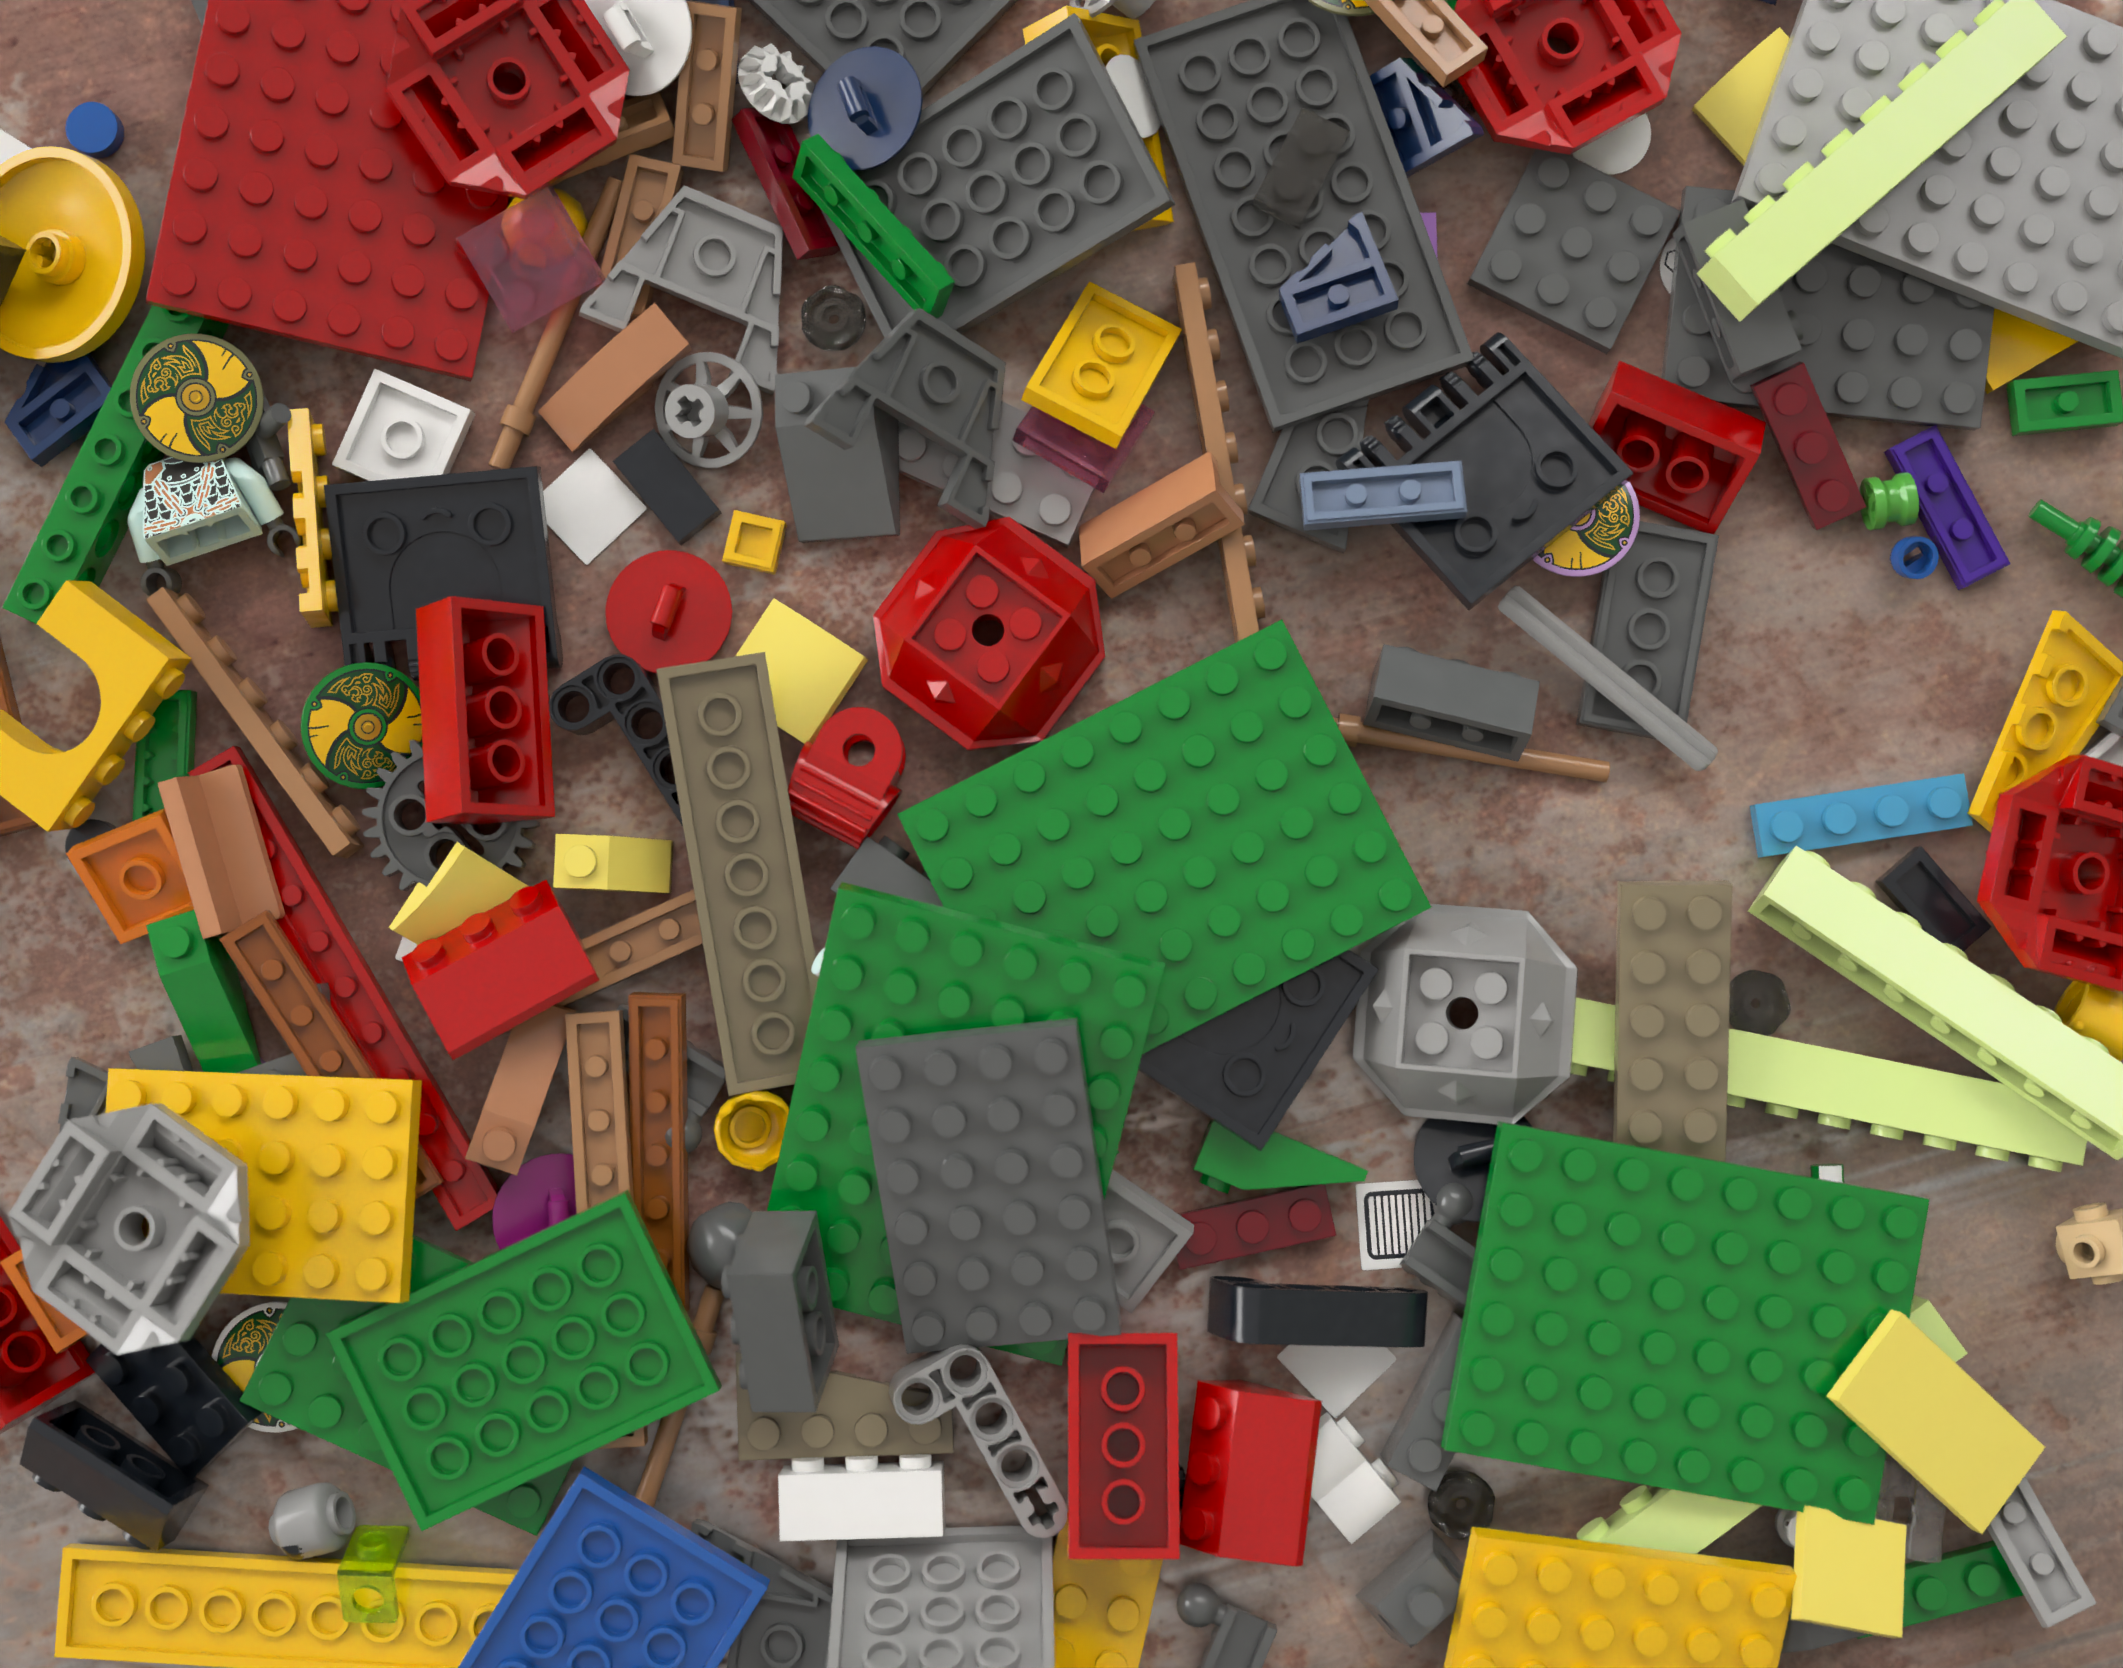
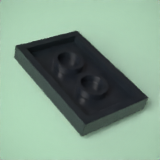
M193 1335L190 1340L116 1355L101 1343L85 1360L190 1481L202 1473L261 1414L259 1410L239 1401L243 1394L241 1389Z

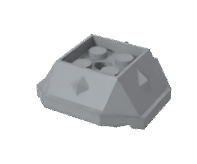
M1430 904L1432 908L1385 931L1360 953L1361 958L1379 970L1357 1002L1353 1059L1404 1116L1497 1124L1498 1121L1515 1124L1571 1077L1578 968L1529 911ZM1460 998L1471 999L1478 1008V1019L1468 1029L1456 1027L1450 1019V1008Z
M147 1104L68 1120L8 1214L15 1237L20 1236L23 1262L32 1291L116 1355L190 1340L250 1245L247 1164L164 1104ZM144 1217L147 1218L150 1225L147 1239L142 1232Z

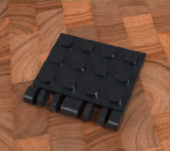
M1500 332L1494 334L1480 346L1481 353L1478 351L1472 352L1474 359L1466 366L1472 377L1476 379L1482 388L1486 389L1479 396L1453 371L1447 372L1439 379L1441 387L1447 396L1437 386L1430 385L1402 408V413L1410 426L1398 415L1392 416L1384 422L1390 438L1406 453L1400 459L1396 460L1383 444L1371 435L1359 442L1361 451L1352 447L1335 462L1338 470L1462 461L1467 504L1465 518L1391 524V526L1468 611L1629 482L1634 473L1517 347ZM1414 430H1415L1422 438H1424V440H1422V439L1414 432Z
M531 466L324 485L345 666L362 662L374 663L373 653L369 643L373 642L375 663L396 669L394 651L390 641L406 639L409 672L414 681H419L416 609L444 598L455 596L544 606L547 669L562 668L563 652L557 623L541 467Z
M1347 950L1142 1054L1138 1071L1258 1151H1261L1379 969L1354 952Z

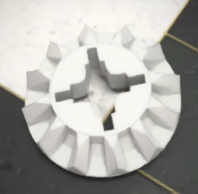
M772 43L764 48L756 45L752 47L742 57L738 66L739 83L748 101L761 114L779 123L793 124L807 116L810 99L816 84L804 77L806 66L796 65L792 61L790 51L780 54ZM775 74L777 80H773L771 76ZM781 83L787 86L785 90L782 88Z

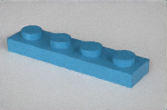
M1964 773L1749 806L1758 858L1787 854L1795 846L1807 851L1973 826L1972 817L1967 813L1970 804Z

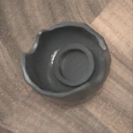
M725 1202L704 1212L693 1222L689 1232L687 1252L693 1269L709 1285L718 1289H722L723 1269L725 1265H731L735 1255L737 1236L739 1233L745 1232L752 1212L743 1203Z

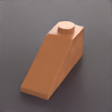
M555 1004L512 1028L465 1159L513 1175L518 1174L566 1041L565 1014L576 1013V1010Z

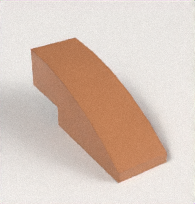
M654 302L580 368L538 412L574 453L653 387L652 383L668 371L677 361L686 356L692 348Z

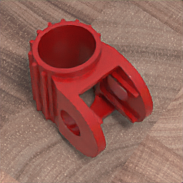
M852 707L842 710L827 720L814 743L806 741L795 764L788 786L792 815L859 849L867 836L870 838L879 828L902 793V790L896 786L905 769L906 750L894 724L882 713L865 707ZM859 742L872 743L875 746V754L868 764L854 766L849 763V752L855 744Z

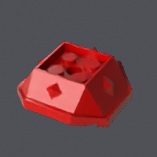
M410 0L400 6L386 91L449 186L528 199L616 143L630 69L584 0ZM502 73H512L521 79L524 87L520 92L508 95L500 92L493 81Z
M1663 0L1456 1L1454 7L1456 14L1488 47L1484 61L1458 77V80L1495 142L1570 155L1656 108L1667 97L1671 81L1670 77L1682 33ZM1550 38L1563 39L1570 46L1571 52L1567 54L1557 53L1550 48L1547 40Z
M1011 517L990 520L987 522L986 527L978 529L970 525L936 531L873 614L882 687L968 752L1035 744L1046 739L1106 657L1095 579ZM994 620L1003 627V637L997 644L984 646L974 639V630L982 621Z
M2069 755L1999 795L1988 850L1985 851L1986 860L1977 902L2024 968L2114 992H2123V766L2087 755Z

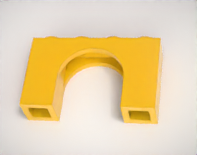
M66 580L36 623L84 660L96 677L100 689L101 707L97 723L90 735L77 747L69 751H62L50 746L7 712L0 710V795L47 832L77 828L90 817L95 809L93 799L103 785H108L121 773L125 766V760L122 759L133 742L140 741L151 730L155 723V717L152 716L163 699L170 698L181 687L185 680L183 671L192 659L91 581Z

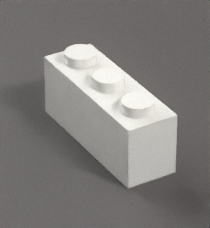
M931 1454L900 1455L899 1462L878 1463V1456L845 1457L846 1464H824V1457L792 1458V1465H784L778 1475L780 1541L943 1537L946 1526L944 1461H932Z

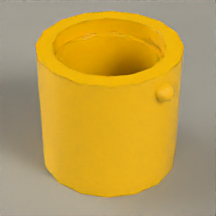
M2073 981L2060 997L2054 1012L2061 1018L2064 1025L2081 1036L2099 1041L2108 1049L2109 1055L2118 1061H2122L2123 993Z

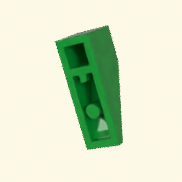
M195 910L146 925L159 977L203 1072L238 1073L262 1064L236 964L219 940L225 935L203 939Z
M1212 1119L1208 1123L1191 1165L1194 1170L1202 1173L1198 1182L1226 1194L1229 1193L1232 1185L1242 1190L1360 1182L1365 1181L1368 1173L1366 1169L1275 1131L1263 1149L1258 1151Z

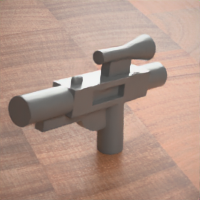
M264 396L263 414L259 426L245 446L251 459L252 469L265 478L270 490L280 491L289 487L291 481L282 461L285 455L276 433L291 419V411L282 403H276L270 407L268 400Z

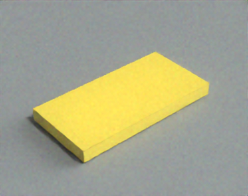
M1892 1309L1827 1394V1397L1963 1523L1971 1530L1980 1534L1984 1533L2045 1449V1446L1903 1313Z

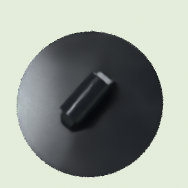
M1522 1117L1518 1122L1515 1123L1518 1125L1532 1127L1530 1122L1525 1117ZM1427 1118L1416 1138L1413 1155L1415 1173L1422 1190L1435 1205H1437L1436 1199L1439 1190L1449 1183L1462 1184L1471 1192L1473 1206L1466 1216L1460 1218L1462 1220L1470 1222H1480L1497 1124Z

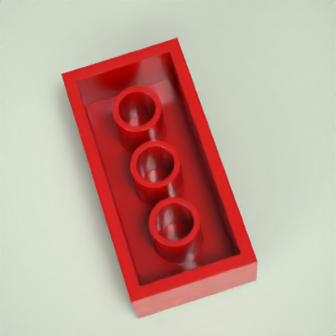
M1068 1333V1559H1180L1177 1333H1121V1335L1110 1336Z

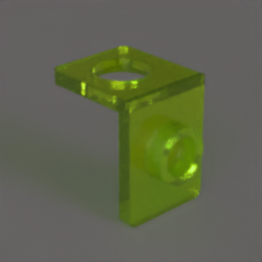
M359 1525L355 1528L337 1571L344 1621L358 1623H395L397 1621L399 1610L394 1574L410 1536L408 1526ZM361 1588L374 1589L381 1594L384 1604L374 1609L365 1608L356 1602L354 1592Z

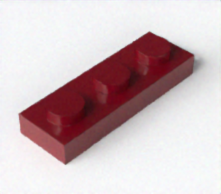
M755 107L743 108L731 121L796 259L803 260L835 255L841 249L820 207L792 178L800 145L790 124L773 121L761 114Z
M1797 362L1751 384V389L1812 528L1819 530L1866 508L1805 364Z
M1325 1184L1300 1186L1177 1213L1194 1224V1231L1176 1257L1179 1270L1336 1236Z

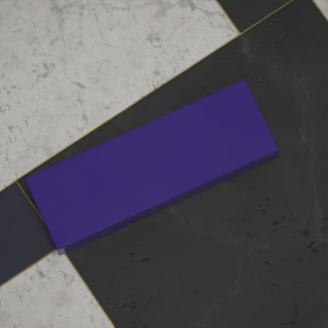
M1936 425L1884 452L1895 474L1908 472L1912 475L1918 491V517L1931 541L1937 547L1938 554L1958 590L2011 564Z

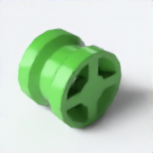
M1908 472L1898 473L1891 480L1882 481L1878 477H1869L1862 480L1860 493L1866 508L1860 511L1863 522L1868 530L1882 529L1887 523L1896 522L1900 526L1916 523L1919 512V498L1917 487L1911 474Z

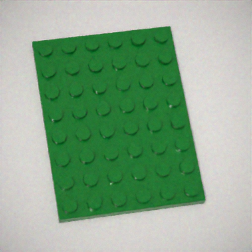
M1283 620L1200 660L897 814L944 908L1165 963L1142 1054L1432 908Z
M841 882L837 890L767 1211H817L833 1308L902 1325L855 1049L858 1042L871 1039L1078 1018L1105 1200L1165 963ZM1068 1339L988 1347L1062 1366Z
M1498 1121L1441 1446L1444 1450L1798 1512H1803L1804 1507L1807 1505L1827 1509L1845 1520L1874 1525L1887 1452L1827 1397V1394L1891 1309L1903 1313L1908 1319L1910 1318L1930 1199Z

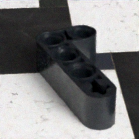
M614 654L602 659L559 686L549 700V712L552 720L559 727L576 735H587L616 719L683 827L676 784H671L666 776L667 765L672 759L661 694L648 672L634 659L623 654ZM631 668L635 675L632 688L626 693L614 694L611 689L613 674L619 669ZM585 696L589 702L587 716L582 721L571 723L566 716L568 702L574 697ZM658 712L663 720L661 732L654 738L643 739L638 731L640 719L647 713Z
M1212 1276L1210 1277L1207 1331L1229 1341L1247 1344L1419 1348L1425 1346L1428 1292L1421 1289L1404 1287L1277 1284L1246 1277Z

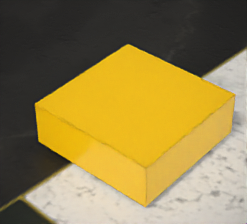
M734 510L722 559L723 563L775 575L787 523L782 520Z

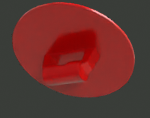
M656 551L637 558L617 576L607 597L605 610L606 624L610 637L621 654L634 659L645 671L657 674L656 669L709 661L715 656L729 634L732 622V602L724 580L706 561L683 551Z

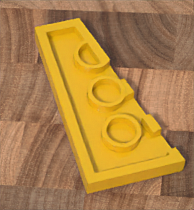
M309 408L290 409L291 419L287 422L292 481L297 483L298 493H293V515L297 534L302 536L303 542L302 546L296 548V560L302 588H307V593L299 594L300 613L311 628L333 626L332 612L338 611L335 580H329L327 560L332 559L329 528H324L322 508L326 507L324 485L330 484L328 475L319 476L317 456L327 454L325 430L323 423L314 424Z
M2052 610L1967 812L1990 833L1992 832L2000 794L2065 757L2079 755L2100 726L2096 723V720L2119 679L2123 676V662L2066 611Z

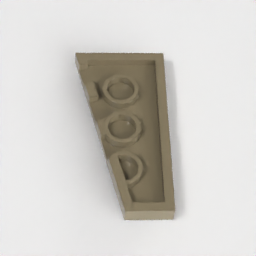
M739 1349L736 1351L739 1461L954 1453L953 1408L930 1422L921 1425L910 1424L902 1420L896 1413L889 1396L890 1382H879L856 1377L855 1374L837 1370L835 1372L830 1371L816 1412H752L748 1390H743L740 1386L739 1366L742 1357L741 1351ZM908 1386L902 1394L901 1402L907 1406H918L927 1399L929 1390Z

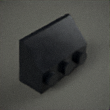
M76 1400L33 1418L27 1429L20 1465L33 1473L32 1479L38 1485L53 1492H64L78 1501L77 1507L82 1513L98 1521L108 1520L123 1530L122 1535L130 1544L144 1550L153 1549L158 1551L174 1541L209 1486L197 1477L190 1481L174 1462Z

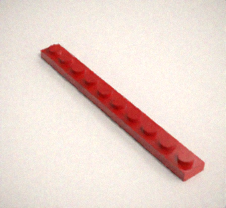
M232 746L191 770L188 774L190 776H197L236 764L243 767L285 911V916L278 919L277 922L316 983H328L331 1006L378 1079L422 1080L418 1141L444 1180L443 1183L433 1188L432 1191L455 1231H458L492 1211L500 1189L486 1165L465 1159L471 1143L469 1136L241 747Z

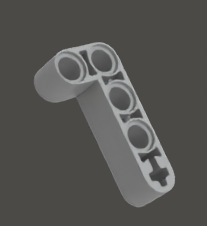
M960 1344L944 1351L929 1352L904 1366L893 1375L889 1383V1396L896 1413L902 1420L910 1424L921 1425L957 1407L1010 1506L1027 1533L1036 1538H1049L1063 1529L1068 1513L1066 1503L990 1363L979 1347L975 1348L971 1345ZM962 1355L974 1357L976 1359V1367L969 1377L955 1379L950 1376V1366L957 1357ZM923 1383L929 1387V1395L922 1404L907 1406L901 1402L902 1394L909 1385ZM989 1402L1000 1404L1002 1407L1001 1415L995 1423L985 1426L975 1422L976 1413L983 1404ZM1015 1449L1027 1452L1026 1462L1019 1470L1006 1472L1001 1469V1462L1008 1452ZM1032 1485L1045 1503L1047 1512L1044 1515L1038 1516L1031 1501L1024 1491Z

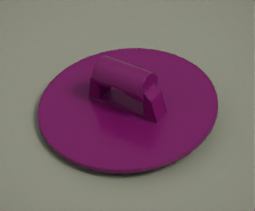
M552 1153L533 1158L520 1166L517 1175L510 1174L505 1180L495 1199L492 1213L493 1233L500 1250L577 1214L572 1154Z

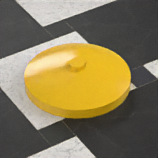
M52 146L38 147L16 154L0 165V235L24 248L26 251L0 307V348L16 356L49 363L64 362L82 357L101 346L116 332L130 312L138 294L144 271L145 238L136 202L125 183L113 170L99 160L74 150Z

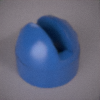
M1909 536L1899 540L1893 546L1889 559L1892 568L1900 576L1909 579H1923L1935 570L1939 554L1935 544L1928 538ZM1917 547L1920 549L1921 553L1905 562L1903 561V557Z

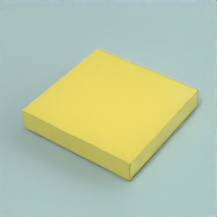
M1807 1505L1804 1507L1803 1512L1797 1511L1794 1572L1797 1578L1792 1591L1791 1619L1887 1638H1902L1906 1525L1875 1519L1874 1525L1845 1520L1827 1509Z

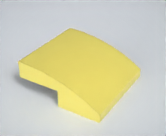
M1780 27L1736 64L1692 108L1695 114L1743 166L1745 165L1789 41V37Z
M774 598L736 654V656L765 652L777 727L803 744L806 741L814 743L823 725L831 718L868 662L865 656Z
M456 842L429 885L425 886L418 882L389 928L419 945L426 940L436 939L462 925L470 916L494 908L510 899L518 890L529 886Z

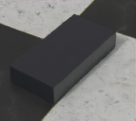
M654 428L613 460V463L680 545H683L722 513Z
M1922 846L1914 847L1875 881L1902 913L1910 915L1920 923L1922 930L1940 942L1952 944L1963 952L1991 928V925Z

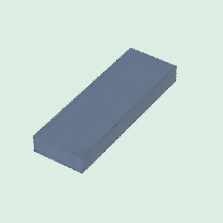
M1462 461L1300 473L1299 476L1304 531L1465 518L1467 514Z

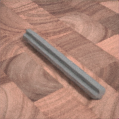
M1514 586L1502 598L1498 608L1503 614L1695 771H1702L1712 763L1718 753L1716 746L1520 586Z

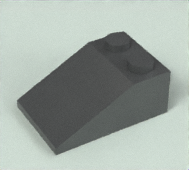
M856 367L775 375V428L798 541L802 543L900 536L898 419L872 405L854 447L846 450L804 426L806 419Z

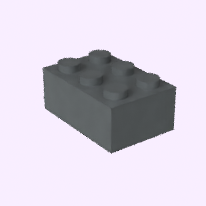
M753 1211L745 1232L739 1233L737 1236L735 1255L731 1265H725L722 1273V1292L726 1299H731L733 1308L730 1325L731 1339L733 1344H739L742 1357L739 1366L740 1386L743 1390H748L752 1412H816L839 1347L817 1211Z

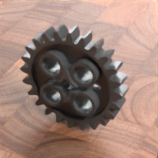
M414 739L409 741L412 753L410 758H406L395 751L391 753L392 759L397 766L394 772L382 768L376 770L380 778L386 783L383 789L367 788L366 792L379 800L378 806L362 810L363 815L377 819V826L363 832L364 837L380 839L381 845L376 847L370 853V856L376 859L385 857L390 859V862L382 872L384 876L391 877L400 872L403 873L399 884V889L402 891H408L418 882L425 886L429 885L440 868L437 862L438 849L447 841L458 842L474 852L460 831L447 826L443 828L441 826L443 823L426 822L425 818L424 823L416 830H408L403 824V810L411 802L419 801L426 811L425 795L419 789L420 783L424 781L423 745ZM536 820L502 822L498 831L492 835L481 833L477 824L461 825L484 847V853L479 856L507 872L506 867L509 864L525 868L527 865L517 852L520 847L535 848L536 844L526 838L524 833L525 829L540 827V822Z

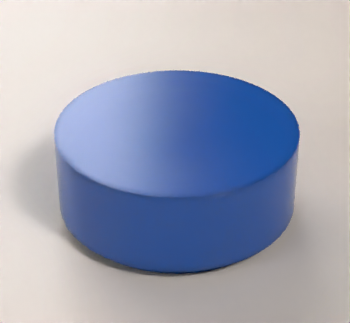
M98 102L80 104L71 111L66 121L65 130L67 138L82 154L95 159H101L115 153L122 144L124 138L123 124L120 118L104 104Z

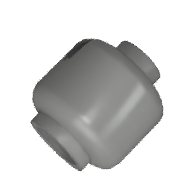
M330 1482L316 1483L289 1490L276 1502L273 1515L269 1520L270 1537L274 1544L279 1546L287 1556L294 1560H303L336 1552L345 1545L349 1534L354 1530L356 1524L355 1507L349 1495Z

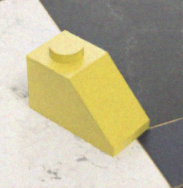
M556 834L553 888L671 894L673 841L605 835Z

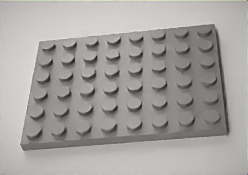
M1803 0L1731 203L1744 199L1747 209L1750 211L1768 195L1775 202L1788 192L1782 184L1807 161L1814 168L1822 163L1826 156L1821 150L1845 128L1853 135L1865 125L1859 119L1865 111L1884 95L1892 102L1902 94L1903 91L1897 85L1922 62L1929 69L1938 63L1941 59L1935 52L1960 29L1967 36L1975 31L1978 26L1973 19L1994 0ZM2034 0L2067 37L2044 59L1837 237L1832 244L2123 359V27L2056 0Z

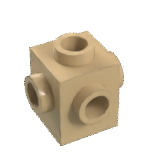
M2103 1202L2074 1208V1216L2056 1226L2057 1253L2061 1261L2066 1264L2070 1279L2091 1277L2095 1285L2110 1284L2123 1280V1208L2108 1210L2106 1203Z

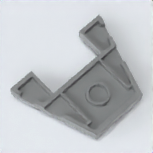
M684 185L645 230L626 256L610 271L597 290L582 304L579 316L620 333L629 323L643 285L646 284L745 325L747 329L735 360L748 370L759 390L773 395L775 391V375L778 373L777 348L779 346L778 322L783 229L775 223Z

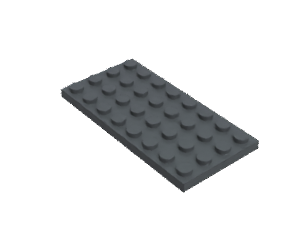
M1249 0L1133 40L1135 54L1140 63L1151 99L1272 433L1466 367L1474 359L1347 16L1325 11L1308 0ZM1363 212L1399 299L1398 309L1297 344L1279 300V288L1295 272L1305 269L1309 265L1311 257L1325 243L1330 245L1348 227V221L1355 214Z

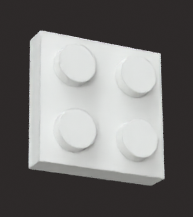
M374 369L332 465L366 481L449 474L475 417V413L468 408Z

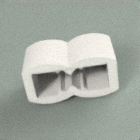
M1326 1412L1320 1417L1311 1497L1318 1503L1346 1539L1353 1544L1401 1503L1396 1493L1392 1490L1400 1482L1380 1458L1370 1463L1361 1453L1358 1447L1365 1440L1345 1416L1336 1422Z

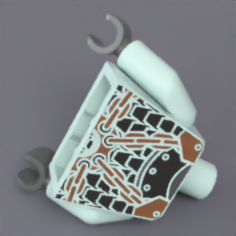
M170 457L149 464L144 470L143 488L139 490L127 518L139 562L146 563L148 569L142 575L141 588L149 596L159 590L157 579L160 575H163L165 578L167 589L179 593L182 588L180 574L172 568L164 567L163 562L166 566L261 535L263 534L261 525L265 523L270 530L267 536L268 547L273 553L281 557L285 556L277 544L279 535L284 532H290L297 546L303 545L302 536H298L295 528L285 525L280 516L284 512L265 478L239 458H223L213 462L192 463Z

